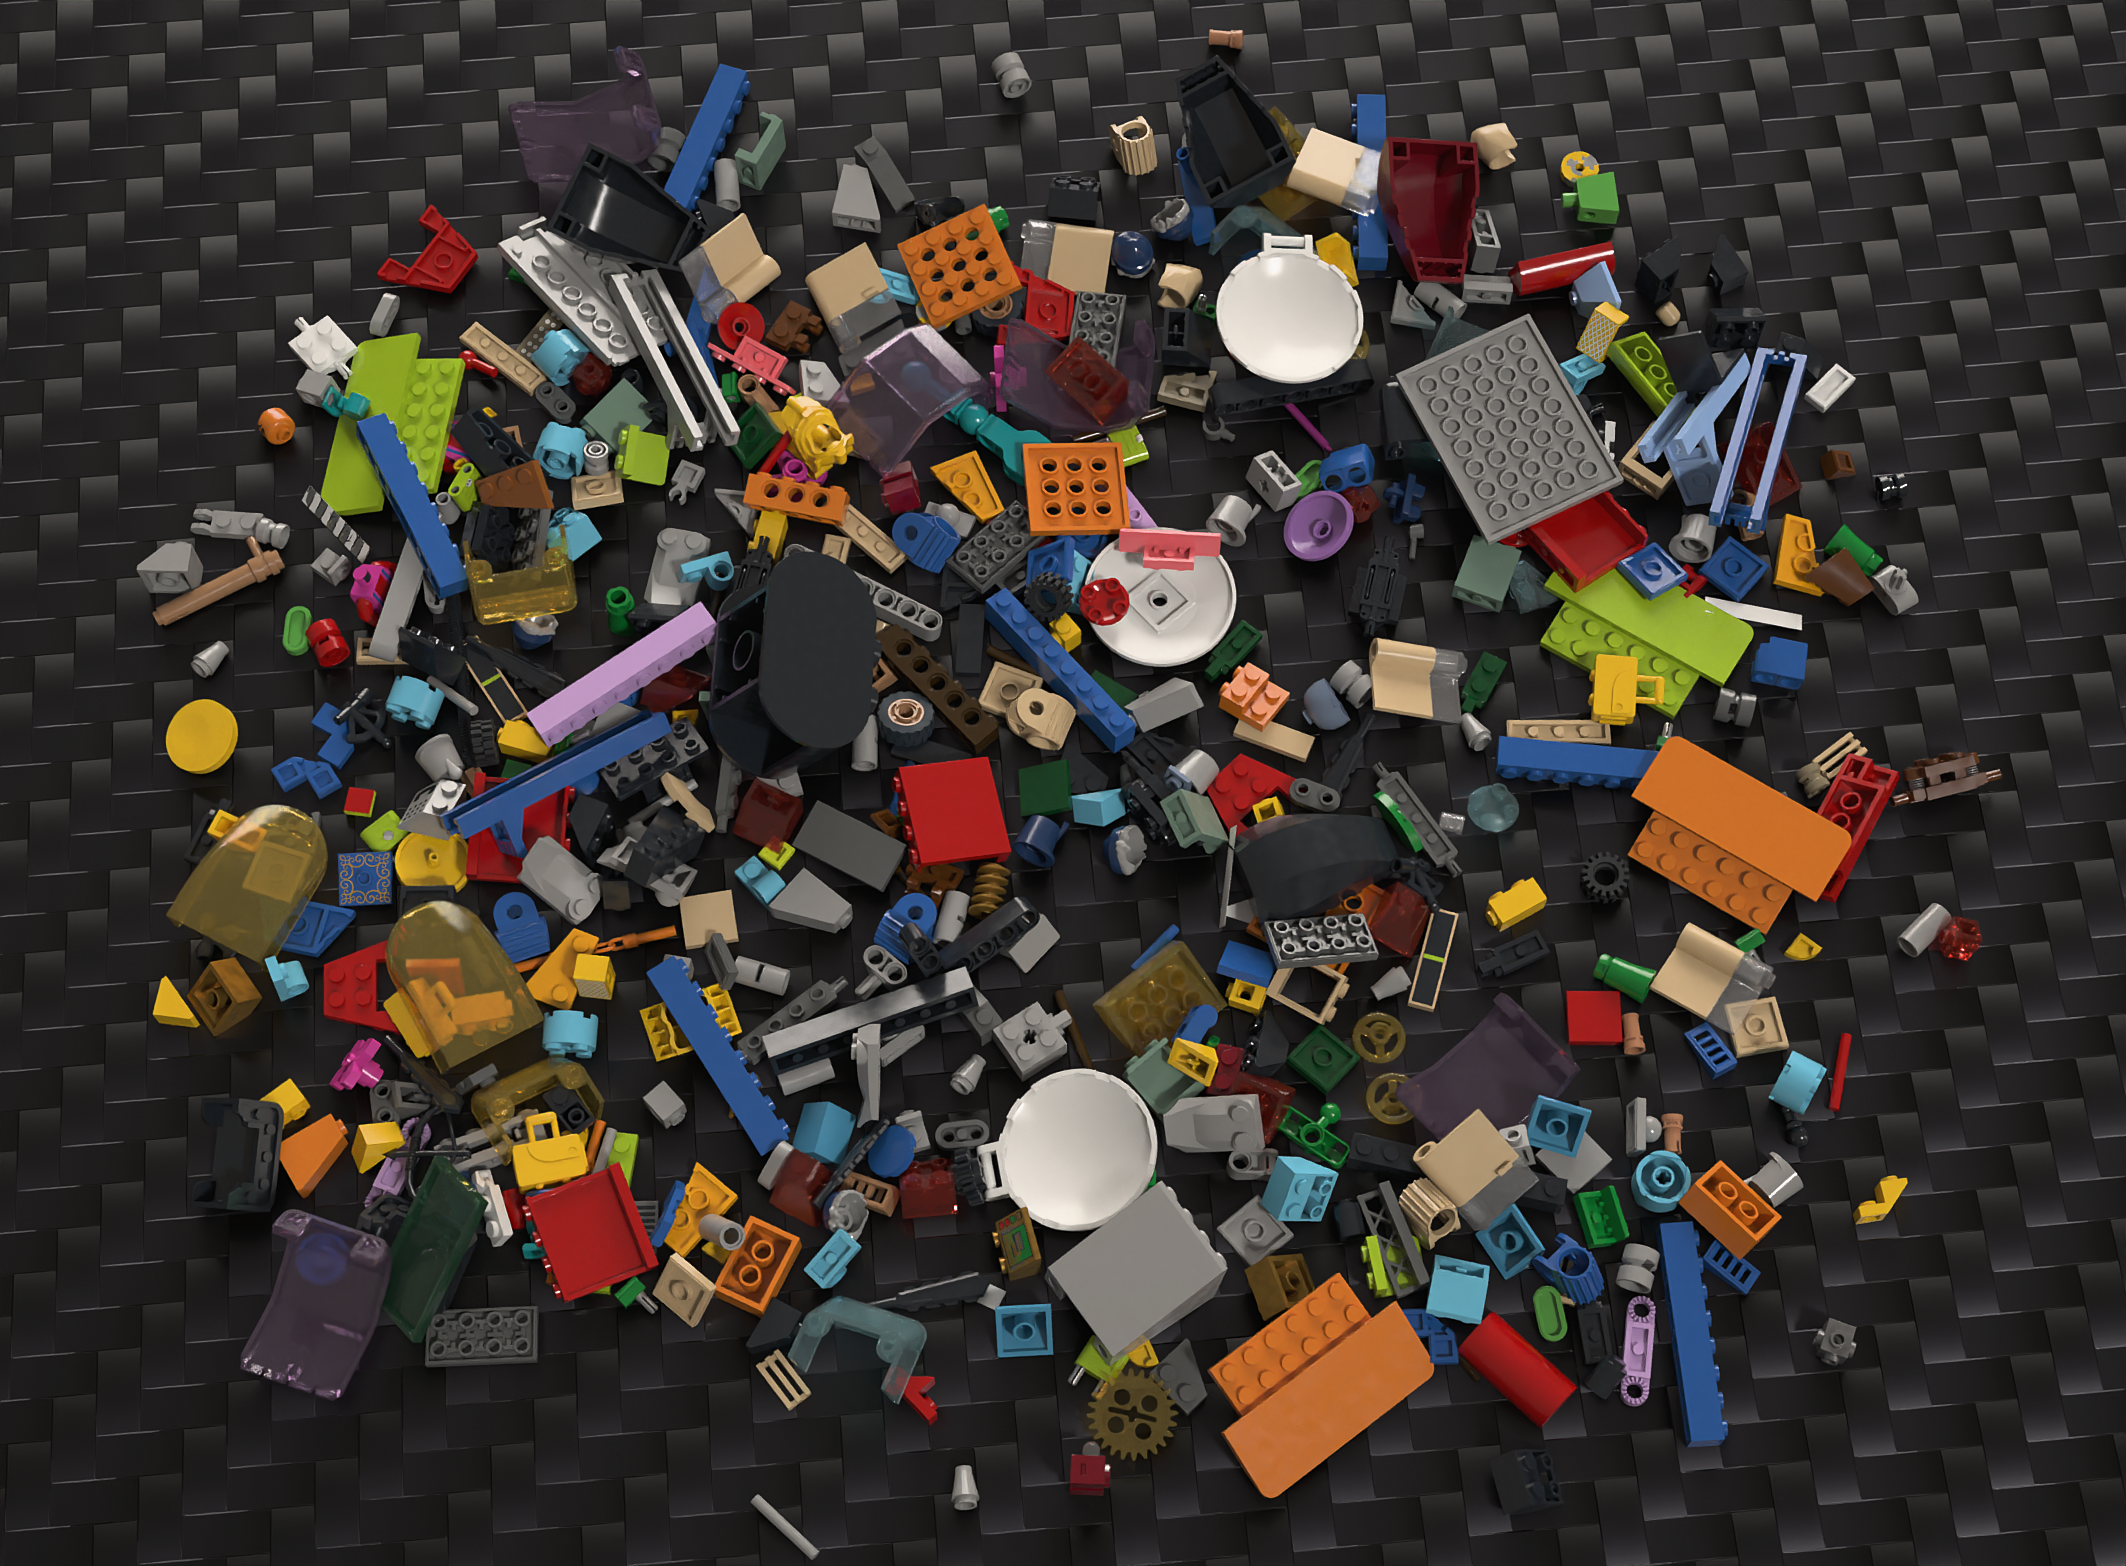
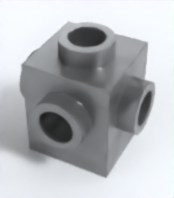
M1829 1318L1823 1325V1329H1818L1813 1342V1345L1817 1346L1815 1355L1821 1357V1360L1827 1364L1842 1365L1847 1358H1852L1856 1343L1853 1342L1856 1327Z

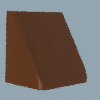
M1831 449L1820 458L1826 479L1848 477L1856 474L1849 452Z
M884 809L870 815V818L882 831L894 839L897 838L903 829V824L889 809Z

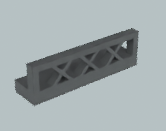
M1389 1180L1380 1183L1377 1190L1357 1196L1356 1200L1360 1205L1371 1236L1377 1235L1383 1266L1396 1298L1398 1299L1427 1289L1430 1283L1429 1276ZM1379 1197L1382 1204L1380 1214L1369 1211L1365 1201ZM1384 1212L1387 1218L1382 1217ZM1372 1218L1376 1219L1375 1225L1372 1221ZM1380 1221L1391 1226L1393 1232L1389 1240L1379 1236L1376 1231ZM1394 1236L1396 1238L1397 1243L1392 1242ZM1382 1243L1387 1244L1385 1250L1383 1248ZM1390 1246L1401 1251L1403 1258L1400 1265L1388 1260L1386 1254ZM1404 1261H1405V1263H1406V1265H1407V1268L1402 1267L1403 1264H1404ZM1392 1268L1397 1269V1272H1396L1395 1275H1394V1272H1393ZM1400 1271L1412 1277L1413 1286L1400 1289L1397 1282Z

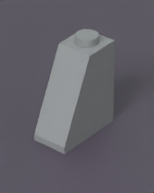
M844 164L832 210L833 226L876 233L881 232L880 214L867 168L859 165L851 166Z
M1174 677L1123 708L1136 724L1135 730L1146 732L1199 709L1204 705L1193 683Z
M805 868L796 875L769 905L771 915L774 918L836 933L840 928L844 929L853 918L851 904Z

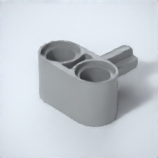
M1889 565L1870 576L1868 580L1875 588L1872 591L1887 610L1897 616L1917 604L1918 596L1914 588L1906 580L1907 570H1901L1899 567L1896 568L1893 565Z
M878 945L870 946L865 950L863 958L865 969L869 976L855 989V994L861 1000H868L881 985L890 992L907 987L906 967ZM875 957L882 959V962L877 965L871 964L869 961ZM895 973L900 974L902 976V978L898 981H892L889 979V977Z

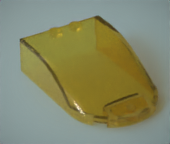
M268 805L247 812L228 829L202 859L166 914L175 926L180 927L183 924L255 961L263 971L268 972L265 959L272 956L277 957L325 874L328 863V850L321 830L308 815L289 806Z
M446 901L423 903L405 913L392 928L385 952L388 972L441 1074L528 1028L535 1027L545 1020L525 981L511 959L483 922L467 908Z

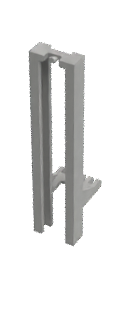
M657 269L641 271L640 276H638L637 272H632L631 278H628L627 273L611 275L608 290L667 404L668 434L666 448L668 450L674 449V446L682 448L685 444L691 452L702 450V444H705L706 440L708 443L715 442L717 432L725 446L736 445L740 429ZM642 285L707 410L704 422L696 423L627 287Z

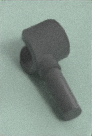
M1423 524L1411 525L1408 531L1410 539L1409 559H1415L1416 539L1424 538Z

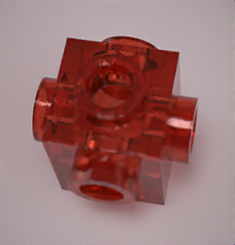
M588 353L581 364L579 363L575 367L573 372L577 390L584 395L590 394L598 398L602 391L608 388L610 379L613 376L610 364L606 365L601 359Z
M1365 484L1356 488L1355 486H1350L1342 491L1341 496L1350 504L1354 522L1356 523L1368 520L1371 516L1370 514L1381 506L1370 485Z
M1953 916L1939 934V943L1942 947L1943 956L1965 961L1978 950L1982 942L1978 921Z

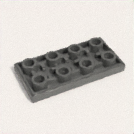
M1078 291L1065 362V372L1114 377L1126 306V295Z
M549 490L551 499H553V491ZM519 508L518 510L520 523L514 535L517 543L516 549L511 556L513 570L508 577L510 596L518 598L541 581L551 509Z
M1016 500L946 560V566L983 594L1028 555V551L1035 549L1048 536H1030L1027 508Z
M818 800L792 844L794 848L881 892L886 888L908 849L906 844Z
M1363 913L1267 921L1262 926L1277 969L1377 960L1379 955Z
M538 1306L445 1310L443 1313L433 1310L427 1311L426 1367L537 1363Z

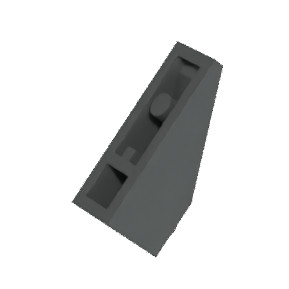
M874 136L854 147L855 164L868 169L871 184L895 213L915 202L913 194L890 156Z
M1476 209L1475 218L1472 220L1471 241L1468 243L1467 248L1468 264L1470 271L1494 273L1501 250L1489 210Z
M973 985L979 1006L959 1012L958 1015L980 1045L983 1046L993 1040V1029L1002 1024L1003 1021L988 1000Z

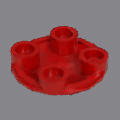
M1116 578L1098 579L1085 585L1081 589L1079 599L1080 610L1083 616L1091 623L1100 626L1113 625L1121 621L1127 614L1130 605L1129 594Z

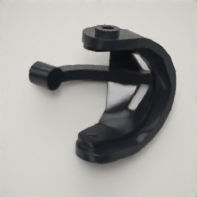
M959 196L931 198L914 203L915 216L928 229L936 227L935 225L942 220L961 214L965 209L964 201Z

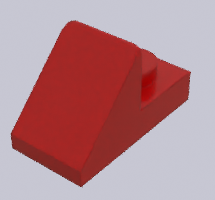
M894 1376L891 1379L892 1387L929 1426L938 1419L937 1412L935 1411L938 1408L927 1395L924 1398L922 1397L935 1384L934 1377Z

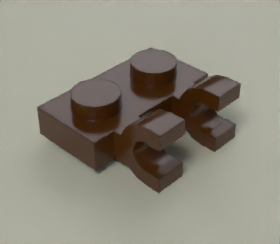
M790 300L765 336L766 342L786 352L790 347H793L806 354L810 349V344L806 343L809 338L800 332L805 328L819 336L823 330V326L819 325L821 318L812 315L810 309Z
M909 863L905 873L909 877L906 881L908 887L905 890L904 896L917 893L920 884L923 882L933 886L930 891V895H932L930 899L938 909L945 892L957 889L963 879L964 870L949 864L924 866L920 873H916L914 865Z

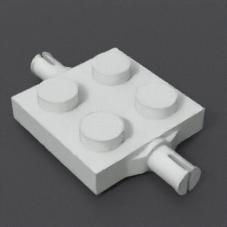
M328 315L311 326L308 325L303 317H299V320L296 319L295 325L302 333L288 342L290 349L310 370L325 375L338 370L344 379H348V376H351L353 372L345 364L349 358L358 352L354 343Z

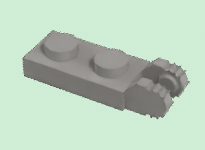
M195 509L193 517L202 521H211V526L205 523H192L190 531L199 535H211V537L247 539L250 536L255 537L257 526L265 517L260 513L217 510L212 512L208 509Z

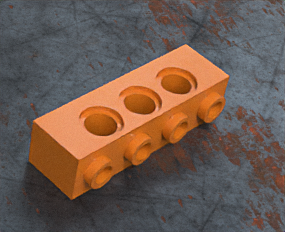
M757 472V475L749 473L743 503L748 509L768 512L778 511L780 514L844 527L850 497L847 492H844V488L838 486H830V489L820 487L819 483L806 481L805 484L797 483L796 479L782 476L781 479L772 478L771 474ZM770 489H779L778 495L776 497H767V493ZM794 494H803V498L800 502H791V498ZM819 498H827V503L823 507H816V501Z

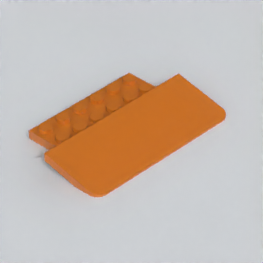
M1678 736L1671 737L1664 743L1631 795L1632 798L1653 809L1654 812L1629 851L1628 857L1751 928H1758L1760 933L1765 936L1793 890L1817 902L1852 842L1849 832Z
M1336 1273L1207 1371L1240 1417L1239 1420L1221 1432L1222 1436L1259 1493L1264 1497L1274 1498L1430 1379L1434 1372V1363H1431L1430 1355L1396 1301L1371 1318L1341 1274Z

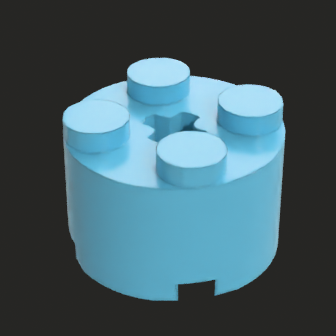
M569 329L557 332L555 330L549 331L543 338V344L531 356V360L556 386L568 384L570 382L568 378L573 374L579 376L587 367L591 358L588 354L590 350Z
M549 422L541 433L533 458L539 460V463L550 473L549 476L565 480L570 479L573 475L579 476L585 462L583 449L589 443L585 438L586 433L580 428H569L555 422Z
M397 676L386 701L385 709L391 712V717L397 721L405 723L407 719L415 721L416 726L429 730L435 722L445 694L438 688L433 692L428 688L430 684L409 676H402L400 679Z
M569 1010L553 1011V1016H550L548 1012L545 1013L542 1047L549 1051V1055L553 1057H565V1053H576V1057L591 1058L592 1052L596 1050L598 1017L591 1014L590 1019L583 1017L584 1012Z
M1792 1051L1768 1098L1803 1115L1827 1069L1819 1063Z
M1669 1151L1650 1153V1155L1640 1161L1632 1176L1631 1189L1634 1200L1638 1205L1653 1212L1674 1210L1690 1187L1691 1174L1678 1155ZM1657 1178L1662 1179V1184L1659 1183Z

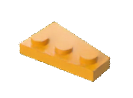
M976 450L930 467V473L973 516H976V519L981 524L996 518L1004 511L1002 503Z
M1786 514L1783 517L1773 584L1821 597L1824 593L1821 587L1812 582L1807 583L1802 579V577L1819 565L1815 559V543L1810 520Z
M574 928L519 993L561 1010L570 1011L578 992L573 980L577 955H593L599 938Z
M697 1162L693 1169L692 1177L685 1187L683 1200L676 1210L674 1223L663 1243L684 1259L702 1239L698 1230L701 1219L707 1214H717L722 1217L735 1203L738 1196Z

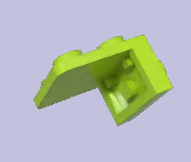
M631 424L622 428L618 437V444L620 445L619 454H617L614 464L616 469L615 477L657 486L663 485L665 483L670 449L666 448L667 436L639 431L640 426Z
M1377 1235L1368 1236L1365 1238L1364 1245L1360 1247L1363 1263L1367 1262L1369 1273H1366L1368 1288L1373 1289L1374 1298L1395 1295L1383 1266ZM1412 1236L1417 1247V1250L1420 1254V1257L1422 1259L1417 1237ZM1382 1243L1383 1248L1385 1250L1387 1244ZM1391 1246L1389 1247L1386 1254L1388 1260L1400 1265L1403 1258L1401 1251ZM1404 1261V1264H1403L1402 1267L1407 1268V1265H1406V1263H1405V1261ZM1392 1268V1270H1393V1272H1394V1275H1395L1396 1272H1397V1269ZM1400 1271L1397 1277L1400 1289L1413 1286L1412 1277Z

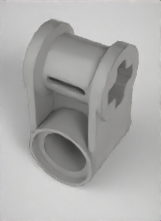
M1268 1148L1253 1150L1249 1153L1233 1151L1227 1162V1173L1235 1180L1267 1182L1274 1169L1278 1151ZM1241 1160L1246 1164V1168L1237 1169L1233 1162Z

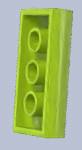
M1645 331L1611 342L1607 349V356L1659 418L1677 394L1660 349Z

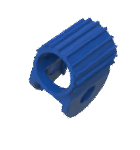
M905 513L895 521L892 529L894 543L901 551L908 555V559L915 565L935 573L941 571L946 560L951 556L961 540L957 531L947 521L931 513Z
M512 892L502 896L495 904L493 911L498 929L494 931V934L509 963L513 964L551 951L545 916H539L533 900L520 892Z
M912 893L902 897L892 910L889 909L880 921L874 937V943L883 947L907 965L914 963V961L899 940L898 936L901 928L908 923H916L933 942L937 925V910L934 902L928 896L920 893Z
M1559 1233L1555 1237L1559 1249L1548 1260L1541 1255H1537L1532 1260L1534 1267L1551 1286L1559 1292L1566 1294L1567 1298L1571 1299L1573 1303L1576 1302L1582 1305V1303L1589 1304L1592 1300L1596 1301V1297L1601 1295V1290L1604 1289L1602 1284L1604 1280L1592 1253L1588 1252L1586 1248L1580 1247L1569 1236ZM1564 1257L1574 1263L1565 1274L1560 1268V1263Z

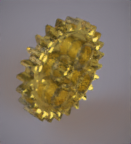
M1130 1368L1128 1376L1124 1377L1122 1371L1119 1370L1118 1379L1115 1380L1111 1375H1108L1109 1385H1105L1102 1382L1098 1384L1102 1390L1101 1393L1092 1392L1097 1402L1088 1403V1406L1095 1409L1094 1413L1087 1414L1088 1418L1095 1419V1423L1091 1424L1089 1429L1098 1430L1093 1439L1102 1438L1104 1440L1101 1444V1449L1110 1445L1111 1456L1118 1450L1122 1460L1127 1453H1130L1132 1461H1135L1139 1452L1146 1459L1148 1449L1152 1453L1157 1454L1155 1445L1158 1443L1165 1447L1166 1443L1162 1438L1164 1436H1173L1167 1429L1168 1427L1177 1426V1423L1171 1421L1170 1417L1177 1415L1178 1412L1170 1410L1169 1407L1176 1403V1400H1167L1166 1397L1170 1394L1171 1389L1161 1390L1164 1383L1163 1380L1157 1384L1153 1383L1155 1374H1151L1146 1379L1144 1378V1370L1141 1369L1138 1376H1134L1133 1369ZM1121 1389L1129 1393L1130 1400L1126 1405H1119L1115 1402L1114 1394L1117 1390ZM1146 1396L1153 1397L1157 1402V1407L1152 1412L1145 1411L1141 1406V1401ZM1108 1407H1115L1125 1411L1135 1407L1136 1413L1156 1417L1157 1421L1150 1422L1135 1418L1133 1422H1129L1127 1415L1109 1412ZM1118 1417L1122 1420L1123 1429L1121 1432L1113 1433L1108 1429L1110 1418ZM1138 1424H1146L1150 1428V1436L1147 1439L1141 1440L1136 1436L1135 1428Z

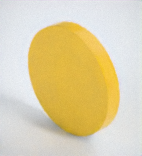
M196 700L185 705L173 717L167 730L166 747L171 760L178 767L194 774H205L218 769L229 759L235 749L238 738L237 722L228 708L213 700Z
M412 832L402 840L396 852L395 871L398 880L402 886L454 885L456 891L459 892L468 881L466 878L468 845L457 833L446 841Z

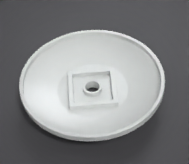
M1154 527V528H1146V529H1144V530L1182 531V530H1178V529L1164 528V527ZM1119 538L1102 550L1088 572L1085 585L1098 579L1116 578L1129 594L1130 602L1127 614L1121 621L1113 625L1100 626L1089 621L1097 637L1110 650L1138 664L1167 667L1184 664L1199 658L1210 651L1224 637L1235 612L1236 588L1232 573L1221 555L1219 557L1194 556V571L1154 570L1143 568L1144 553L1120 552ZM1157 597H1162L1167 603L1164 606H1156L1153 600Z

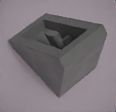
M398 1081L392 1083L395 1109L402 1120L424 1116L427 1111L435 1107L431 1102V1097L426 1096L420 1090L421 1086L419 1084Z

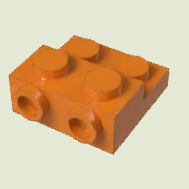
M1248 662L1244 668L1241 666L1237 667L1232 676L1233 681L1230 684L1225 682L1219 691V696H1221L1219 707L1262 732L1288 701L1290 693L1268 681L1270 674Z

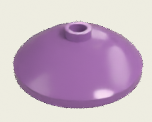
M1318 491L1301 499L1290 511L1284 525V540L1288 549L1296 557L1305 561L1323 560L1336 553L1346 543L1353 528L1354 516L1350 504L1343 496L1333 491Z

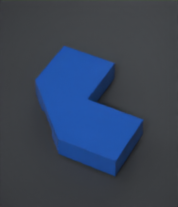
M325 702L311 721L312 726L330 735L317 755L323 761L340 770L355 748L354 744L346 742L347 736L350 735L349 721L346 720L341 726L335 724L333 718L341 710Z
M293 756L271 769L284 792L308 780L319 799H322L342 787L341 782L329 763L313 762Z
M675 1181L664 1202L663 1213L651 1234V1244L654 1246H662L674 1223L676 1210L685 1195V1183L681 1181Z
M1426 1308L1401 1309L1419 1338H1428L1431 1363H1434V1365L1458 1364L1457 1336L1451 1329L1444 1326L1435 1318V1315L1426 1313Z

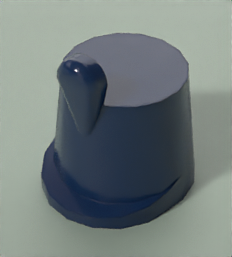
M1032 815L1014 841L1013 850L1030 863L1045 868L1051 867L1055 863L1053 855L1055 845L1069 828V823L1064 821L1060 829L1052 820L1043 816Z

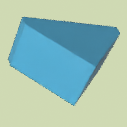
M1121 788L1071 796L1075 822L1105 826L1126 814Z

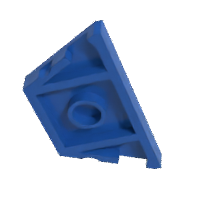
M256 895L260 908L259 914L263 925L265 945L269 948L319 957L356 916V912L351 909L297 898L294 905L289 906Z

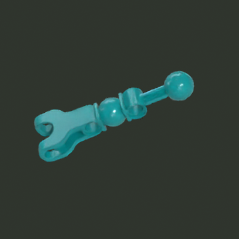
M912 362L905 366L901 373V381L907 391L912 393L924 392L940 403L939 411L946 419L954 422L956 425L960 423L964 432L976 435L978 441L1002 459L1005 475L1017 484L1025 486L1022 445L1052 443L1035 430L1017 431L1000 418L995 417L993 414L989 415L984 406L972 404V399L959 389H954L952 393L948 392L932 380L929 368L923 363Z

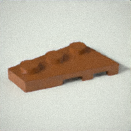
M538 459L475 482L483 505L538 509L554 508Z

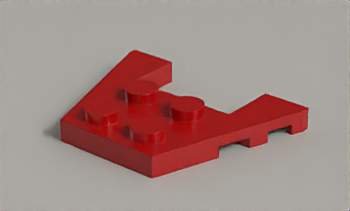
M430 205L418 221L420 226L432 231L436 236L412 267L408 268L388 258L376 274L378 279L452 293L479 257L471 245L450 226L445 217L443 218L437 209Z
M1013 265L1022 287H1026L1023 328L999 324L996 346L1004 345V348L1069 340L1075 292L1049 279L1045 281L1033 275V271L1027 268L1023 270Z
M1240 753L1214 778L1205 790V793L1209 797L1218 817L1224 823L1229 837L1230 829L1237 825L1235 836L1237 837L1248 829L1242 822L1254 811L1252 806L1267 799L1276 790L1294 804L1289 798V789L1291 784L1297 779ZM1303 787L1298 789L1300 793L1307 792Z
M398 936L324 964V1015L326 1018L354 1025H365L373 1027L375 1030H386L402 1036L395 1023L392 1022L388 1012L378 1011V963L396 962Z

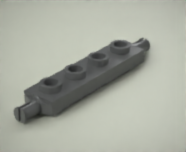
M724 754L722 756L715 807L717 813L715 831L719 833H726L728 819L734 818V812L738 808L739 803L737 789L742 781L740 768L730 762Z
M1381 762L1375 764L1372 769L1380 778L1376 785L1377 791L1387 794L1399 806L1398 810L1404 814L1414 827L1423 845L1421 850L1435 868L1446 866L1453 877L1461 874L1462 870L1454 861L1458 854L1457 849L1399 772L1388 773Z
M840 976L830 985L822 980L818 981L738 1041V1049L746 1061L755 1065L768 1055L762 1036L817 1018L838 1003L836 993L847 986L848 982L843 976Z

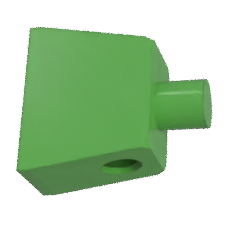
M1614 172L1578 178L1575 182L1573 193L1561 194L1562 208L1575 207L1576 218L1579 221L1616 224L1619 205Z

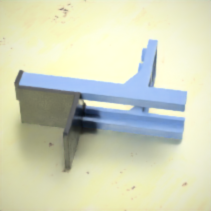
M1700 330L1658 339V347L1675 385L1677 394L1637 445L1644 463L1655 462L1664 451L1686 506L1713 502L1723 468L1716 451L1713 422L1740 385L1747 384L1748 374L1752 369L1744 348L1712 354L1705 336Z

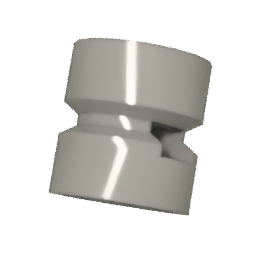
M1005 53L993 61L991 68L997 81H999L998 83L1005 97H1019L1030 89L1031 80L1017 53Z
M1352 660L1346 662L1330 681V686L1339 694H1346V700L1355 708L1364 705L1372 696L1371 677L1368 674L1362 675V669Z
M1626 1244L1621 1259L1624 1265L1619 1267L1616 1278L1617 1285L1637 1293H1650L1654 1280V1275L1651 1272L1657 1269L1660 1257L1659 1252L1640 1244Z

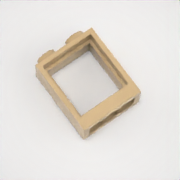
M1653 421L1620 461L1618 470L1624 479L1656 500H1659L1675 480L1671 468L1661 478L1634 460L1639 454L1637 445L1656 422Z
M1325 965L1313 966L1338 980L1320 1015L1280 994L1294 968L1278 969L1265 994L1322 1025L1326 1021L1330 1022L1337 1011L1334 1005L1338 997L1343 999L1350 985L1346 983L1349 978Z

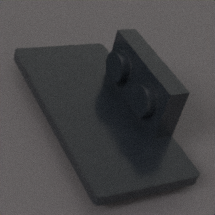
M687 717L671 724L672 732L598 770L618 801H622L640 790L648 805L664 797L668 793L661 782V777L666 772L685 783L693 778L688 764L709 753V748Z

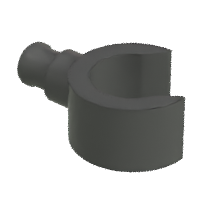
M1221 417L1218 420L1220 428L1218 431L1208 430L1205 420L1203 421L1202 434L1206 439L1216 441L1223 438L1231 442L1235 439L1236 435L1224 428L1225 424Z

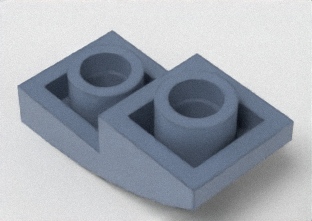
M1172 765L1168 767L1162 780L1172 793L1180 788L1191 791L1192 781Z

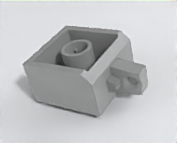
M1035 1002L994 1028L993 1040L1023 1082L1060 1059L1067 1052V1043L1062 1037L1064 1034L1062 1029L1072 1023V1018L1067 1010L1055 1016L1051 1013L1047 1015L1040 1004ZM1030 1039L1031 1041L1034 1040L1035 1043L1029 1044V1041L1028 1043H1025V1041Z

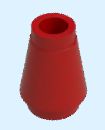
M519 1188L501 1192L512 1230L527 1227L522 1211V1206L525 1205V1194H521Z

